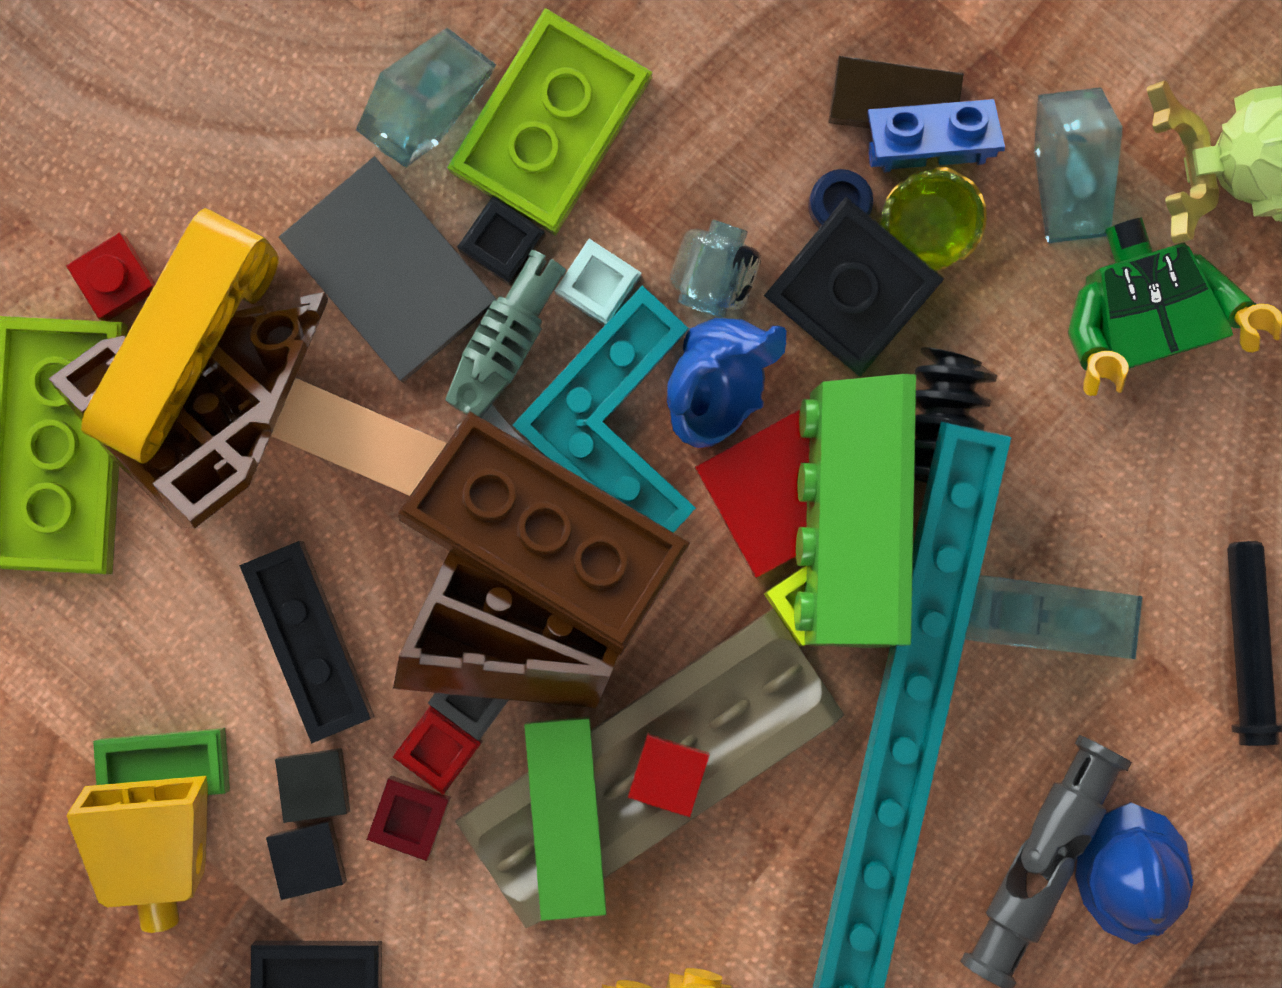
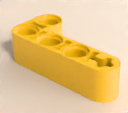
M207 208L200 210L194 216L90 400L81 422V430L84 434L140 463L148 462L156 454L241 300L243 299L251 304H255L269 288L278 268L279 255L266 238Z

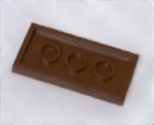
M469 411L398 512L399 521L619 655H622L690 544L688 541Z

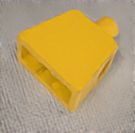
M207 776L85 786L67 813L68 824L98 902L107 908L137 905L140 928L144 932L157 933L176 926L180 920L177 902L192 898L203 877L206 866Z

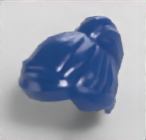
M713 318L689 329L684 338V354L679 358L667 384V404L671 413V424L673 431L682 442L696 448L712 447L739 429L742 422L751 413L763 408L764 368L775 363L785 353V327L776 325L765 331L743 319Z

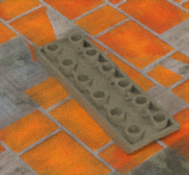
M773 608L591 729L604 878L834 725L844 716V713ZM647 733L709 753L710 756L690 818L628 798L629 789ZM527 772L455 821L525 928L541 921L529 775Z

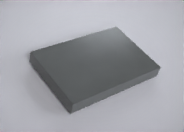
M375 156L278 237L402 383L482 317L493 300L497 301L494 295Z

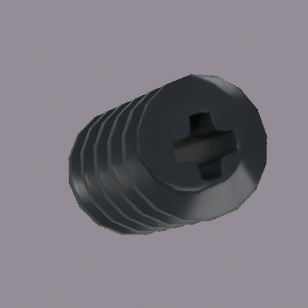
M922 347L921 353L936 363L934 365L919 366L914 373L918 381L929 387L927 390H916V408L922 411L923 414L915 415V436L917 438L915 439L914 480L927 483L941 422L984 431L985 425L970 416L969 412L970 409L990 407L991 400L976 391V385L996 382L998 376L982 366V362L951 351Z

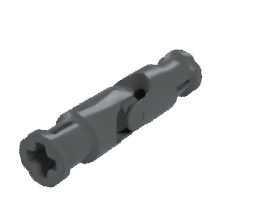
M1081 735L1078 736L1075 742L1079 750L1061 783H1053L1035 819L1030 837L1019 849L986 911L989 921L973 952L964 953L960 960L965 967L1001 988L1015 987L1016 981L1013 978V974L1030 942L1038 943L1074 872L1077 857L1084 852L1092 840L1106 813L1103 803L1119 772L1128 771L1132 764L1131 761ZM1028 872L1040 874L1049 881L1042 891L1031 898L1028 897L1026 892Z

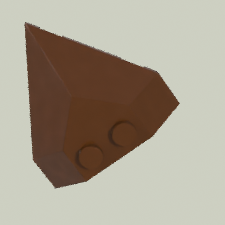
M325 292L300 297L301 306L267 313L264 305L235 311L164 442L148 462L140 463L99 442L110 457L181 529H195L250 486L328 303ZM125 335L101 340L48 378L81 421L90 400L126 338Z

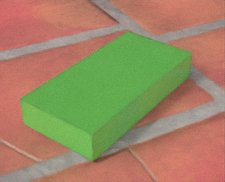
M225 728L103 738L93 741L96 785L207 776L208 795L225 794L230 791Z

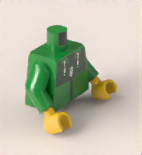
M1140 217L1105 229L1115 264L1102 267L1086 277L1085 286L1077 294L1068 328V337L1082 368L1086 370L1083 390L1086 395L1097 396L1100 378L1110 379L1114 382L1117 393H1121L1125 385L1128 369L1233 336L1231 327L1240 328L1239 343L1242 349L1246 352H1256L1260 347V335L1256 330L1268 331L1273 336V339H1281L1282 315L1274 306L1256 304L1232 280L1201 254H1193L1186 243H1180L1153 252L1143 219Z

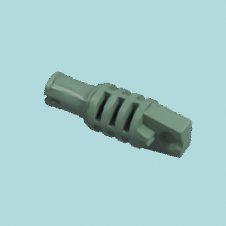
M530 251L528 260L506 298L499 296L497 301H492L461 355L462 358L445 400L465 415L471 411L481 418L484 416L508 384H511L542 330L540 327L542 321L538 316L560 278L566 273V269L553 259H550L544 272L539 276L546 264L544 260L546 256L538 251Z

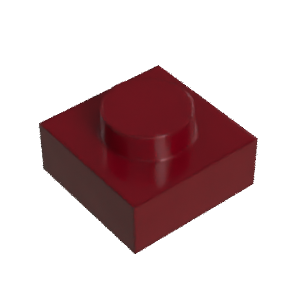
M394 776L389 777L366 840L427 861L431 856L451 797Z

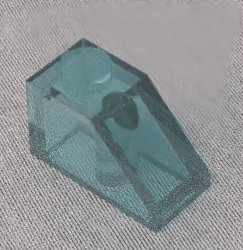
M445 28L380 72L356 131L375 144L382 153L407 168L442 140L492 75L496 64L449 28Z
M1101 87L1038 95L1034 154L1044 231L1048 243L1107 237L1105 229L1112 226L1123 127Z

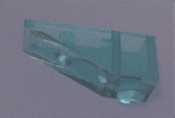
M980 575L965 640L1136 659L1143 596Z

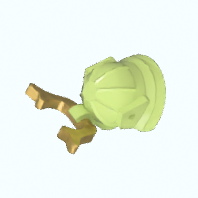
M1161 81L1148 86L1147 94L1154 111L1153 129L1157 134L1171 129L1179 134L1185 149L1186 157L1184 158L1187 181L1191 185L1190 196L1183 191L1166 196L1165 198L1166 206L1172 216L1171 239L1173 243L1177 244L1192 240L1198 220L1217 206L1219 199L1217 178L1220 185L1234 198L1252 204L1254 217L1272 216L1275 221L1282 222V85L1252 89L1234 98L1236 113L1227 123L1222 124V133L1215 146H1211L1210 134L1204 121L1197 114L1180 104L1172 93L1167 81Z

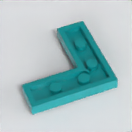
M642 285L516 420L513 426L547 458L674 533L696 507L604 423L689 331V328Z

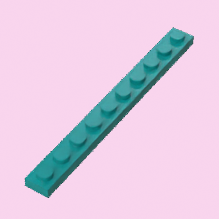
M945 422L940 424L913 543L911 645L889 648L813 988L885 987L1012 438L1010 436Z

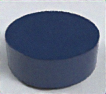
M838 169L830 171L818 179L811 191L808 202L810 216L818 228L824 224L845 197H849L870 215L873 208V194L869 184L861 175L850 170Z

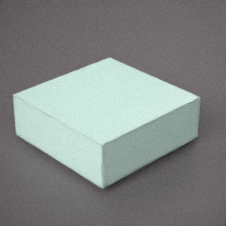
M588 239L554 291L556 295L605 326L620 310L642 277V273L596 242Z

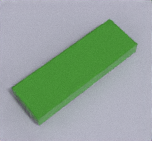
M590 717L526 722L524 728L541 921L606 915Z

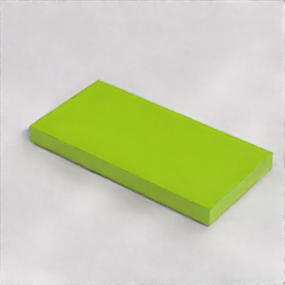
M0 316V569L113 574L119 465L97 440L82 432V421L48 378L101 340L124 335L126 337L128 334L127 324L108 321Z

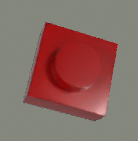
M120 232L66 265L97 318L102 321L111 320L148 297L156 284L128 238Z

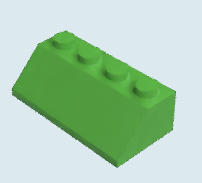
M915 374L825 381L810 392V399L802 400L799 415V431L802 438H810L809 463H801L798 473L799 501L807 502V527H799L796 561L798 566H807V580L805 582V592H797L794 624L796 631H805V645L886 648L911 645L916 408Z

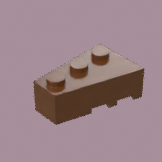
M449 551L399 655L393 689L596 708L619 654Z

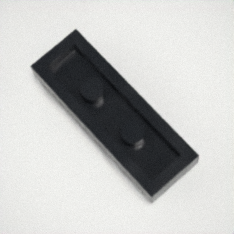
M297 541L239 565L311 744L375 717L304 541Z

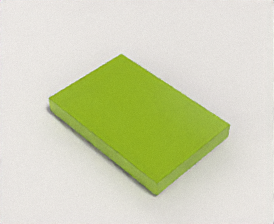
M545 8L447 168L451 174L491 198L492 196L496 197L526 219L556 236L650 83L652 71Z

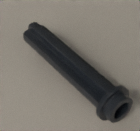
M1258 541L1234 542L1229 544L1227 553L1239 724L1231 725L1232 732L1239 733V745L1280 744L1279 732H1282V723H1277L1264 546Z

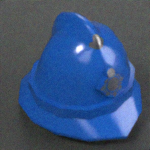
M1132 802L1105 813L1092 840L1084 852L1077 857L1075 878L1083 904L1105 932L1134 945L1153 936H1160L1174 924L1188 908L1194 882L1187 842L1166 816Z

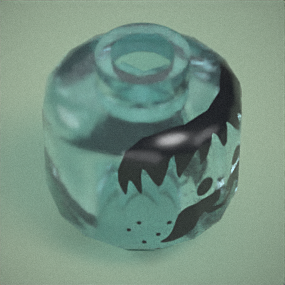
M712 219L708 231L693 228L684 233L669 275L670 285L680 292L677 300L678 303L721 318H725L728 309L739 310L746 305L761 264L760 253L755 248L744 244L748 231Z

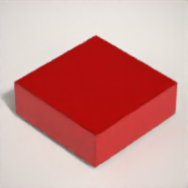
M430 705L393 755V758L444 795L483 741L475 739Z
M647 733L629 789L628 798L690 818L710 756L709 753Z

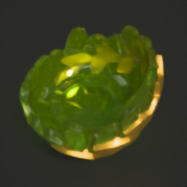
M936 167L932 170L917 171L909 175L905 181H901L896 185L885 199L886 202L883 207L880 224L935 271L949 267L959 259L964 260L974 252L983 237L987 215L982 194L973 181L951 168Z

